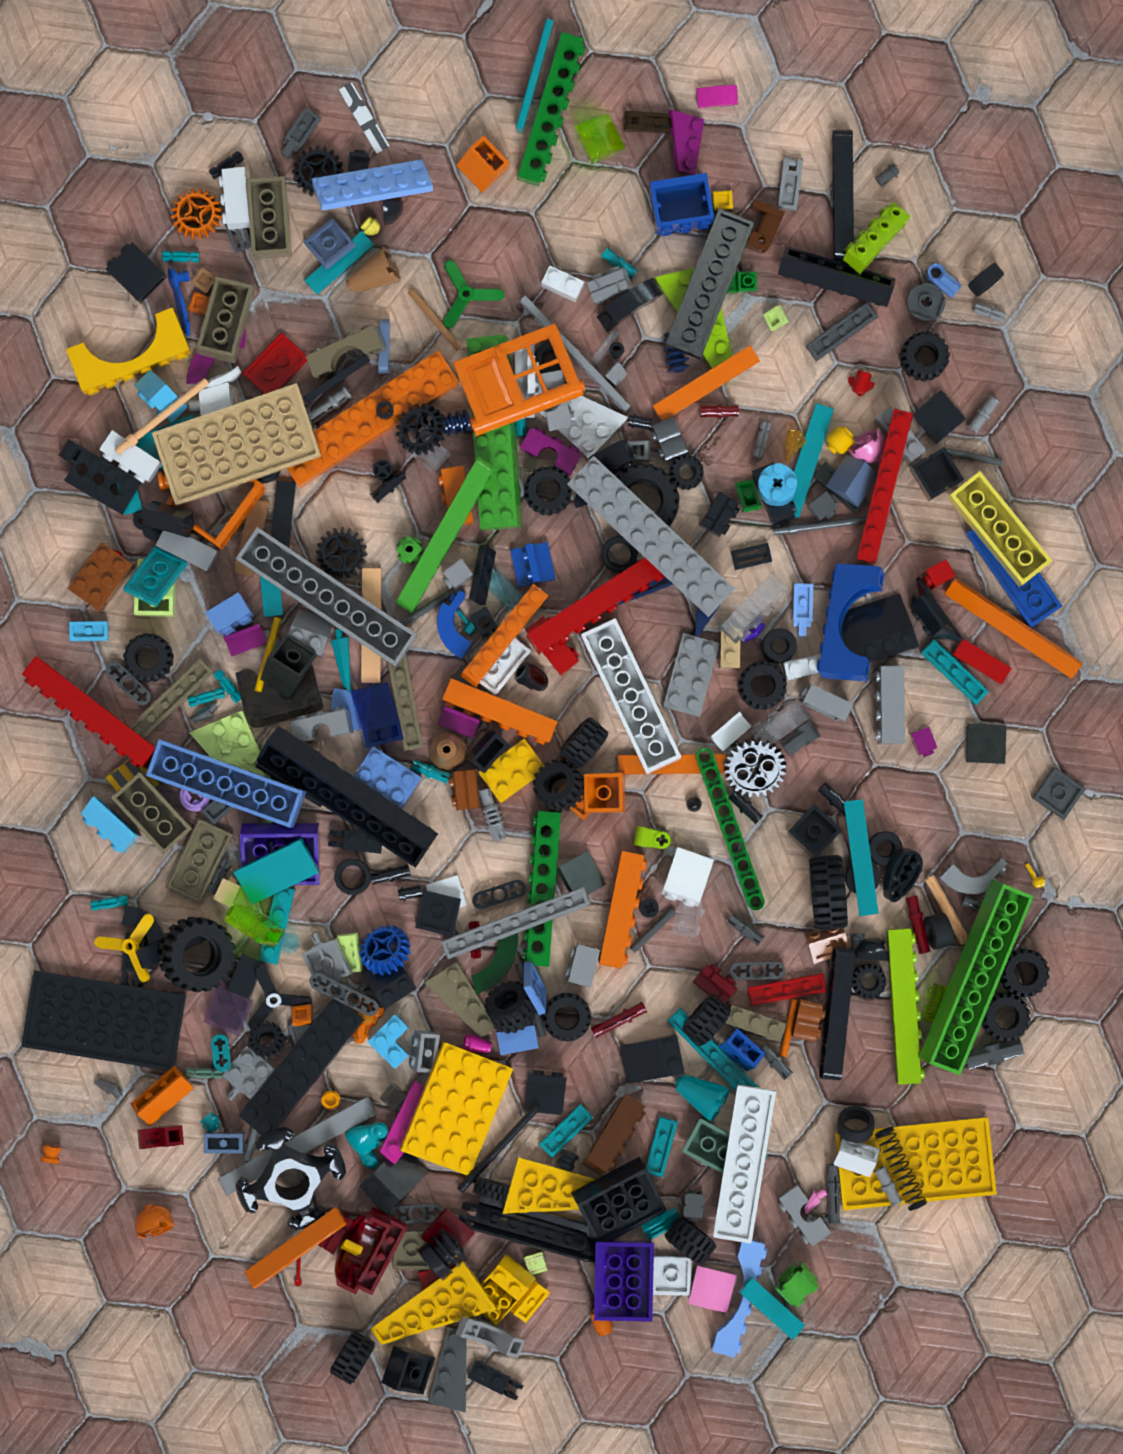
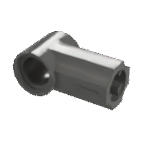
M809 720L780 744L785 752L791 756L821 735Z

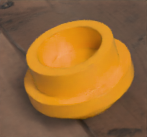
M333 1090L326 1091L321 1098L322 1105L328 1110L336 1109L341 1101L340 1095Z

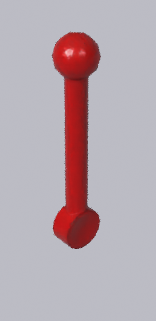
M301 1257L297 1259V1274L294 1281L296 1286H301L302 1284L300 1279Z

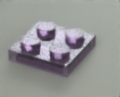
M219 986L216 989L203 1022L240 1036L254 1000L247 999Z

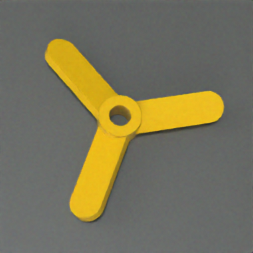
M145 914L129 939L99 936L94 941L97 948L124 951L128 954L142 982L148 981L150 975L147 968H141L135 950L140 948V942L153 924L154 917L151 914Z

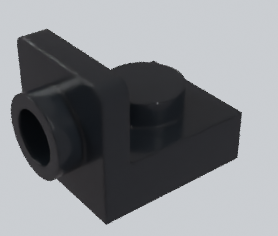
M364 150L349 152L348 172L368 169V153H365Z

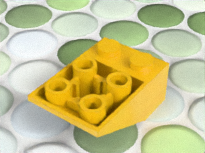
M507 1254L503 1256L481 1283L498 1307L497 1310L482 1314L496 1326L529 1290L536 1279Z

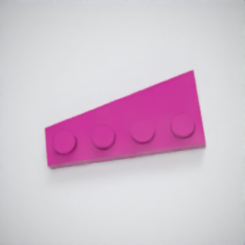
M414 1080L380 1150V1153L393 1164L404 1154L399 1148L424 1089L416 1080Z

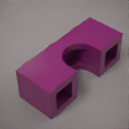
M538 427L535 429L530 428L520 446V450L536 459L543 450H553L557 454L554 468H559L560 471H564L567 476L571 477L581 459L580 450L571 445L569 448L562 444V440L555 436L552 438L546 436V432Z

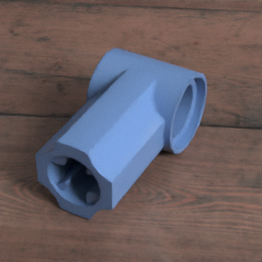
M932 264L925 272L926 280L938 286L950 299L962 286L940 264ZM931 269H936L939 272L938 278L932 277Z

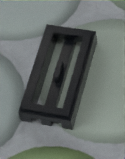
M768 543L731 551L735 570L772 562ZM763 548L766 550V552L736 558L737 554ZM762 556H767L768 558L741 565L737 563Z

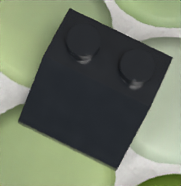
M402 966L397 967L398 972L393 969L391 974L385 972L383 976L379 972L375 974L370 970L362 973L384 1010L417 989Z
M393 1346L381 1383L396 1391L423 1395L435 1357L409 1348Z

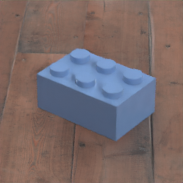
M239 592L205 612L215 630L221 636L236 633L238 627L250 625L254 622L253 618L256 617L245 598Z
M375 747L371 748L354 775L355 778L367 784L377 793L385 796L386 799L395 805L400 806L401 809L404 808L422 780V777Z

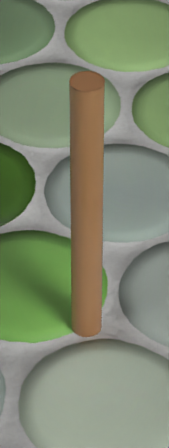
M412 288L408 294L453 348L458 351L462 345L417 291Z

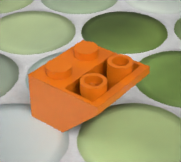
M483 135L468 149L456 166L483 193L510 168V162Z

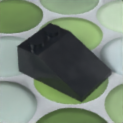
M676 1034L620 1045L627 1084L685 1073Z
M404 1152L395 1164L386 1159L359 1187L387 1214L429 1171L413 1155Z

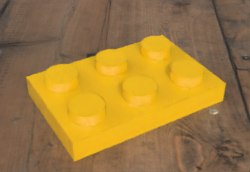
M523 739L498 757L485 773L480 771L478 773L499 802L502 803L534 780L535 773H539V768L541 766L544 768L545 766L527 741Z

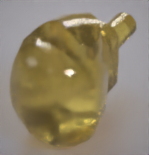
M791 429L787 432L785 448L789 449L786 462L791 461L793 451L798 452L799 448H803L806 444L805 435L799 430Z

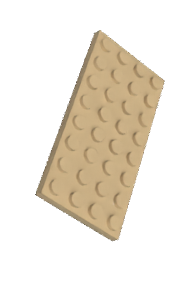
M297 383L152 433L176 506L322 457Z

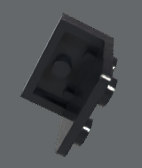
M532 1070V1073L528 1072L525 1110L529 1111L536 1103L541 1108L537 1113L561 1115L563 1113L567 1077L563 1076V1073L552 1072L551 1075L544 1074L542 1070Z

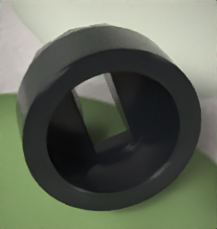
M690 797L686 802L687 809L691 812L699 811L702 806L701 800L698 797ZM698 800L699 804L692 808L689 806Z

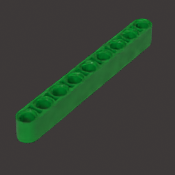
M700 748L695 754V759L746 904L752 910H760L765 903L714 755L710 749ZM702 751L709 753L710 757L706 762H702L699 759V754ZM709 769H713L716 772V776L712 780H708L705 776L706 771ZM715 787H720L722 790V795L719 798L712 796V790ZM722 805L727 806L729 810L725 816H720L718 813V809ZM731 823L735 826V831L732 834H727L725 826ZM740 842L741 850L733 852L731 850L732 843ZM740 860L747 861L748 866L745 870L738 869L737 864ZM752 878L754 880L753 887L745 888V879ZM758 896L760 904L754 907L750 904V900L752 897Z

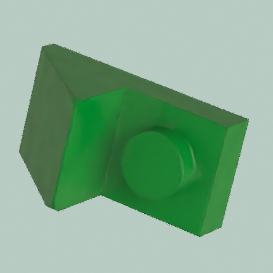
M754 479L735 483L741 512L744 513L762 508Z

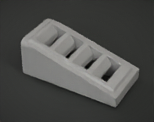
M627 441L633 454L634 446H637L636 461L652 460L650 441ZM642 446H644V456H642Z

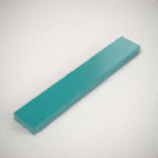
M547 19L545 22L516 124V131L522 134L554 26V20Z
M817 403L815 404L794 470L797 478V488L795 496L790 502L793 501L797 510L795 512L796 518L800 517L834 411L832 408Z
M863 799L845 801L844 810L859 917L876 915L879 912Z
M681 1007L667 1020L735 1091L737 1090V1084L758 1087L712 1039L705 1045L699 1046L682 1031L683 1025L689 1016Z

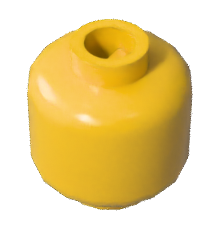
M837 426L826 436L828 443L826 447L833 454L837 452L842 455L854 444L852 439L854 435L845 426L842 428Z

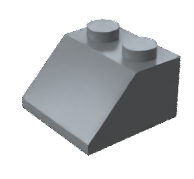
M299 609L288 635L293 636L315 650L316 655L323 657L334 625L319 615Z

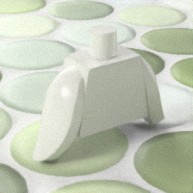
M237 366L226 373L208 380L209 384L199 392V400L189 401L190 412L200 411L202 416L233 405L231 383L239 377L241 373L239 367Z

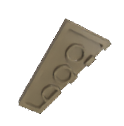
M457 962L424 982L481 1038L496 1029L486 1014L483 1003Z

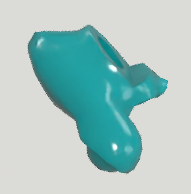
M376 1122L369 1125L355 1126L345 1131L346 1140L360 1156L363 1165L368 1169H375L379 1166V1159L372 1150L378 1147L386 1138L388 1133L387 1125Z

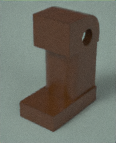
M755 199L751 210L763 216L756 232L752 231L746 248L757 253H764L770 248L785 212ZM762 240L764 244H760L758 241Z

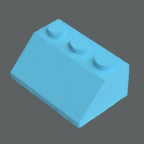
M93 796L81 812V815L84 816L82 820L91 827L93 825L98 829L96 833L104 840L106 838L112 842L110 846L118 853L120 851L126 853L141 837L99 797Z

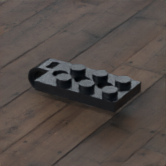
M67 439L58 456L73 464L64 479L65 482L121 515L124 514L142 484L141 481ZM80 464H85L88 467V471L83 475L77 472V467ZM96 474L104 476L102 484L94 483V476ZM119 484L121 491L118 494H112L110 491L111 485Z

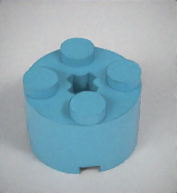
M776 463L762 471L759 476L758 491L761 499L766 504L784 506L794 498L797 478L788 466ZM774 483H781V488L778 486L774 487Z

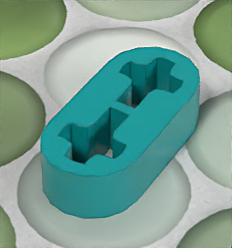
M219 1034L211 1040L213 1064L217 1071L226 1072L231 1067L230 1046L226 1036ZM218 1040H222L225 1043L222 1045V1051H219L218 1045H215L218 1043ZM221 1055H223L224 1060L227 1061V1063H224V1067H221L220 1064H217L218 1062H220Z

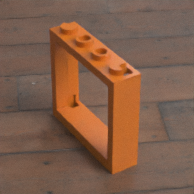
M256 479L249 481L254 487L217 538H214L195 523L193 530L223 550L267 488ZM169 496L166 504L178 507L174 503L173 496Z

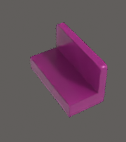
M260 624L223 637L231 657L267 644Z
M444 706L438 725L473 739L480 720Z

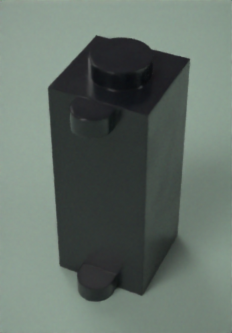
M152 501L143 508L145 526L186 538L190 536V531L195 523L193 511L158 501Z

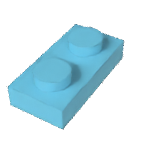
M69 622V641H109V622Z

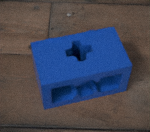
M738 1028L730 1031L719 1044V1047L746 1072L754 1069L766 1054Z

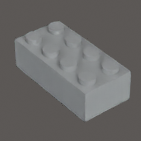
M880 666L874 672V683H877V690L874 691V703H877L878 708L874 711V721L878 722V728L874 732L875 741H878V745L905 744L904 666Z

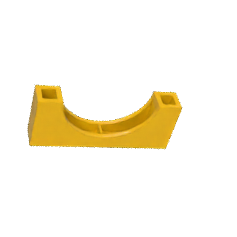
M173 307L155 314L157 331L152 344L142 355L131 361L123 363L102 361L89 352L84 342L66 349L82 392L85 395H94L103 387L107 389L117 385L116 382L132 380L136 374L142 373L144 375L150 370L153 371L152 368L165 367L172 360L177 359L179 361L187 358L191 350Z

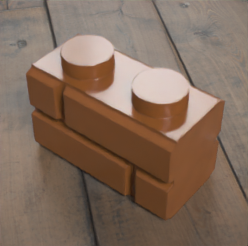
M476 770L453 772V776H449L450 787L455 790V795H451L452 807H456V810L480 808Z

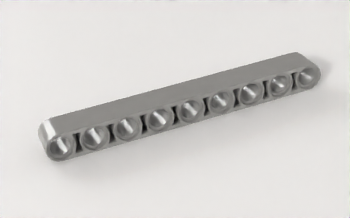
M367 1096L294 1136L292 1140L283 1143L298 1152L306 1153L376 1115L377 1111ZM273 1148L219 1177L217 1180L225 1195L228 1196L236 1191L235 1184L240 1177L246 1178L249 1184L257 1180L268 1165Z

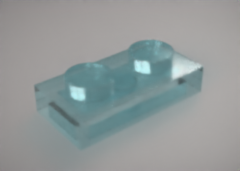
M497 571L491 576L489 591L512 611L524 595Z

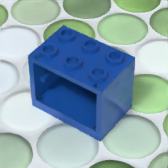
M707 173L650 182L649 195L656 235L669 236L672 235V232L676 231L688 233L691 229L695 228L707 230L710 228L709 226L713 225L714 213Z

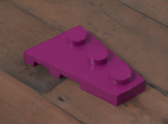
M669 110V118L671 117L672 122L670 130L674 140L673 157L675 171L686 175H695L704 119Z

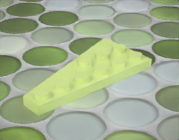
M243 710L189 732L210 757L271 778L268 774L255 767L258 763L256 759L260 754V750ZM265 819L268 823H273V821Z

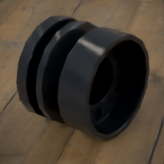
M441 1228L438 1231L443 1239L434 1234L433 1239L436 1245L433 1246L426 1241L417 1251L435 1274L444 1281L453 1273L449 1265L451 1262L460 1267L461 1263L457 1257L459 1256L464 1262L469 1258L460 1242L444 1228Z

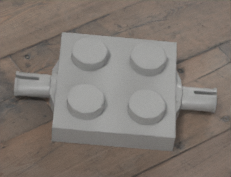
M317 932L310 935L314 946L302 953V956L311 975L316 971H322L342 980L353 973L337 938L329 942H321ZM322 977L314 978L317 985L324 983L321 981ZM333 984L336 994L341 993V987Z
M249 1046L244 1048L231 1064L230 1069L222 1075L233 1087L226 1095L229 1100L233 1101L238 1093L246 1095L250 1100L254 1097L275 1070L269 1064L267 1056L263 1059L261 1056L258 1057Z

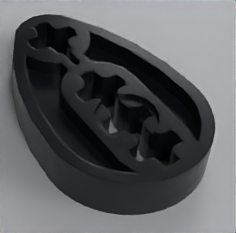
M903 848L894 853L884 876V898L891 902H897L910 891L923 868V860L919 853L910 848Z

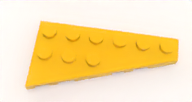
M463 1261L460 1267L456 1266L452 1269L453 1273L444 1281L440 1278L374 1325L371 1331L381 1345L410 1335L461 1321L463 1316L474 1317L485 1312L494 1311L498 1307Z

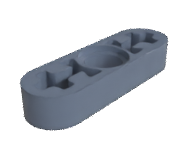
M380 319V332L387 349L379 352L378 373L388 374L390 319Z

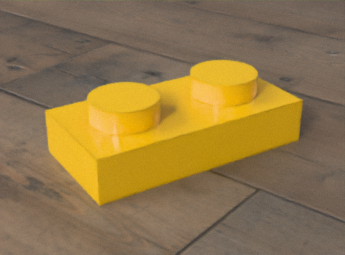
M534 1280L529 1290L510 1311L526 1323L550 1292Z

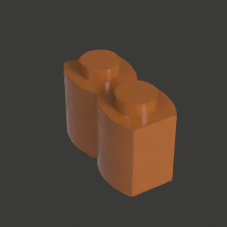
M804 999L799 1000L792 1037L815 1042L816 1038H820L822 1027H819L820 1019L824 1020L826 1008H823L822 1003Z

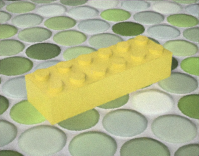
M980 471L947 497L1019 587L1052 562V559Z

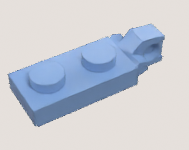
M794 583V627H798V637H806V628L811 627L813 619V584Z

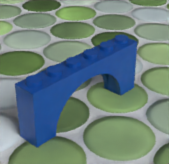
M836 564L835 570L832 571L833 586L829 589L830 605L826 607L827 623L823 625L824 641L820 643L821 660L817 662V671H819L822 678L868 682L870 662L867 657L854 654L845 646L842 637V625L848 609L857 599L871 592L882 591L885 575L882 567Z

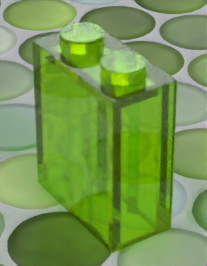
M233 904L227 910L226 918L224 919L225 922L263 945L277 946L285 932V929L249 906Z

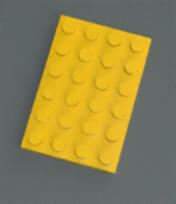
M443 1041L399 1150L468 1175L474 1168L513 1068Z

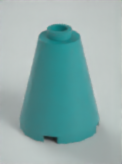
M687 1074L683 1077L680 1075L675 1082L676 1091L703 1117L711 1122L720 1113V1108L722 1104H725L730 1093V1089L726 1086Z

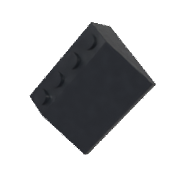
M900 593L849 609L844 617L842 637L845 646L854 654L867 657L870 663L919 647L914 628Z
M640 1157L571 1192L596 1242L612 1241L667 1211Z

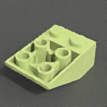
M138 559L137 568L140 566L144 559ZM176 581L157 607L134 597V615L175 617Z

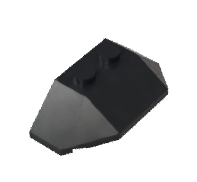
M917 577L911 603L913 609L911 614L916 621L919 619L924 624L922 629L926 635H932L934 639L958 643L964 641L920 577Z

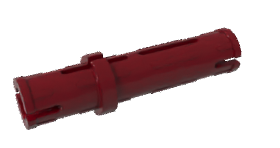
M917 895L906 897L905 900L909 911L908 919L911 920L913 932H915L918 953L931 952L922 918L924 915L920 910Z
M640 1002L629 1009H623V1012L590 1028L595 1038H598L627 1022H633L634 1018L647 1013L643 1002Z

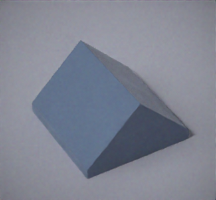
M846 455L826 487L858 508L877 479L878 474L866 461Z

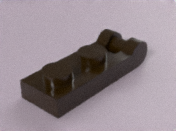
M624 112V118H626V122L623 125L624 132L671 134L672 122L671 117L669 118V113ZM633 119H639V125L633 124Z

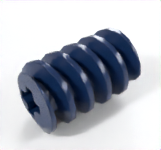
M665 333L663 336L668 338L669 333ZM669 347L664 348V351L669 353L665 355V359L670 360L666 363V367L670 368L667 370V373L684 372L685 369L690 367V365L684 364L685 361L689 360V357H685L684 353Z
M463 409L462 415H460L458 410L455 412V416L448 412L447 417L443 420L447 423V426L443 429L447 431L448 436L451 435V430L454 431L455 435H458L459 429H461L463 434L466 433V428L471 432L469 415L466 409ZM433 419L431 420V427H434Z

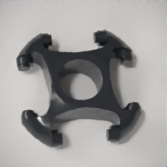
M281 1127L271 1130L258 1138L255 1146L258 1150L264 1151L268 1150L269 1147L273 1148L269 1163L261 1176L253 1184H249L246 1178L240 1177L235 1184L236 1193L244 1210L251 1214L257 1212L258 1204L256 1200H265L287 1206L298 1213V1215H293V1217L288 1219L287 1226L295 1230L307 1228L326 1214V1209L321 1206L314 1207L313 1209L309 1208L313 1192L329 1171H332L331 1173L334 1178L342 1180L346 1174V1166L336 1145L326 1144L323 1151L325 1156L321 1157L301 1153L288 1147L283 1141L288 1142L292 1140L295 1131L287 1127ZM287 1169H300L306 1173L303 1181L294 1187H282L276 1183V1178Z

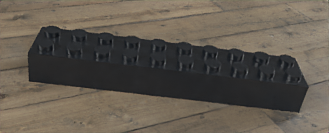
M277 726L268 738L256 761L296 788L307 791L306 794L415 868L438 835L431 827L426 826L416 817L402 810L400 806L395 805L386 799L385 796L377 793L367 784L361 782L351 773L346 772L335 762L328 760L320 752L315 751L306 745L305 742L297 739L280 726Z

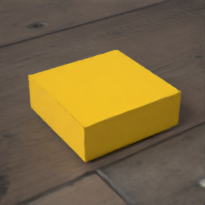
M732 190L713 191L714 212L718 211L719 208L725 211L733 210Z
M348 1239L342 1241L340 1245L341 1249L356 1256L361 1254L363 1249L362 1246Z

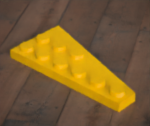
M518 1157L502 1214L579 1210L571 1192L596 1179Z

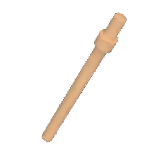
M203 378L133 435H128L125 438L126 440L114 449L116 453L120 455L130 446L136 445L141 437L209 384L208 381Z

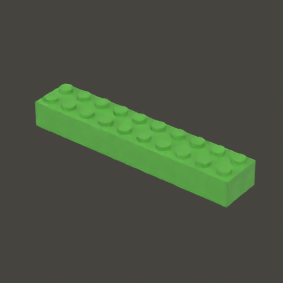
M505 335L466 339L467 356L509 341V338ZM510 354L506 356L511 366ZM515 422L477 437L473 432L475 461L480 456L496 466L478 498L480 529L491 531L523 527Z
M993 879L991 880L918 1057L919 1059L961 1075L1034 896Z

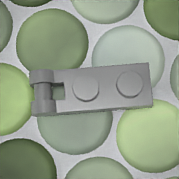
M784 156L777 209L797 210L803 158H797L796 160ZM789 166L796 167V171H789Z

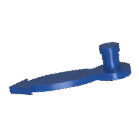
M171 268L168 269V281L173 289L177 312L183 325L182 329L188 336L190 335V321L188 322L187 310L179 288V282H189L190 277L187 270L176 273L175 269Z

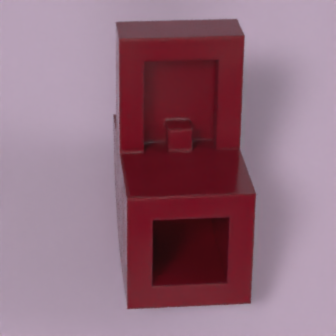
M182 1125L158 1126L137 1130L139 1149L184 1145Z

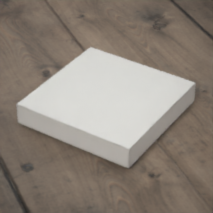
M654 1255L653 1295L690 1296L691 1260L686 1256Z

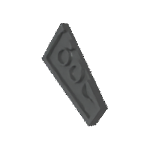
M448 1326L428 1403L466 1412L467 1338L456 1335L457 1328Z

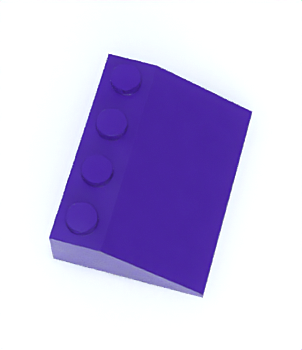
M278 823L242 824L240 831L242 866L302 838L320 870L319 823H295L294 828ZM320 871L318 874L295 885H320Z
M653 1241L596 1242L594 1321L652 1322Z

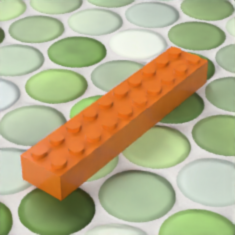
M439 350L314 430L322 457L287 468V470L301 489L394 429L396 425H400L401 423L398 421V418H404L402 412L408 413V407L414 410L415 404H418L421 408L423 403L428 407L459 387L458 379ZM384 401L389 402L394 409L393 416L387 420L379 418L376 412L377 405ZM385 406V408H380V411H382L381 414H389V407Z

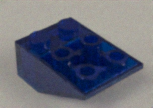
M388 682L350 691L364 748L404 739Z

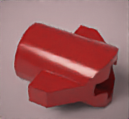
M857 370L855 378L849 376L848 382L852 391L858 396H864L873 389L875 383L870 382L872 374Z

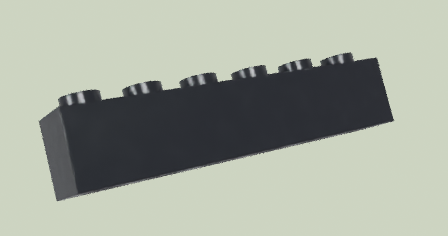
M790 246L785 248L778 274L785 278L799 280L805 284H812L822 289L835 291L841 295L852 296L858 300H865L885 307L888 306L896 278L866 269L860 274L849 264Z

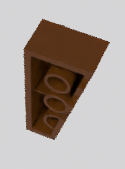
M625 1094L609 1118L610 1121L602 1129L599 1139L592 1145L590 1154L586 1159L584 1158L581 1164L599 1176H602L607 1170L610 1172L616 1163L614 1161L617 1154L621 1155L626 1147L623 1144L626 1138L630 1139L636 1129L633 1126L636 1121L640 1123L644 1117L645 1112L643 1110L646 1106Z

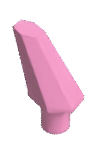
M824 1188L816 1193L812 1190L808 1198L809 1202L803 1207L806 1215L821 1203L819 1199L827 1195Z

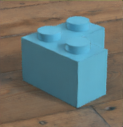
M151 370L134 385L139 390L137 395L152 409L154 407L158 409L157 414L179 398ZM184 403L170 414L167 419L173 423L188 406Z
M396 1013L368 1041L394 1069L409 1055L396 1041L409 1026Z

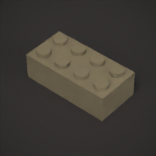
M285 176L246 179L253 258L264 259L292 256Z
M216 276L196 347L198 355L236 363L255 294L253 285Z
M142 771L111 797L163 855L193 828Z

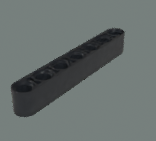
M833 130L834 260H843L846 254L844 251L851 242L854 244L853 131Z
M834 947L832 950L819 1067L820 1079L839 1081L842 1078L855 951L853 948Z

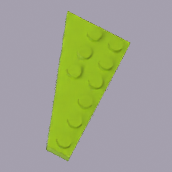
M695 268L655 277L656 282L663 290L664 295L673 306L676 314L679 311ZM721 309L703 352V356L711 369L733 356Z

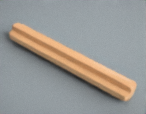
M931 875L925 881L942 912L948 917L961 945H964L968 935L936 877Z

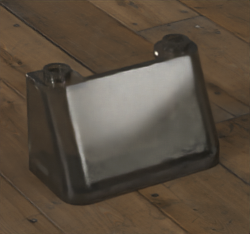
M313 663L297 688L286 699L279 696V691L276 689H268L264 685L261 693L254 691L258 678L255 671L243 669L235 673L243 710L249 725L253 728L264 727L290 720L297 716L312 714L324 708Z

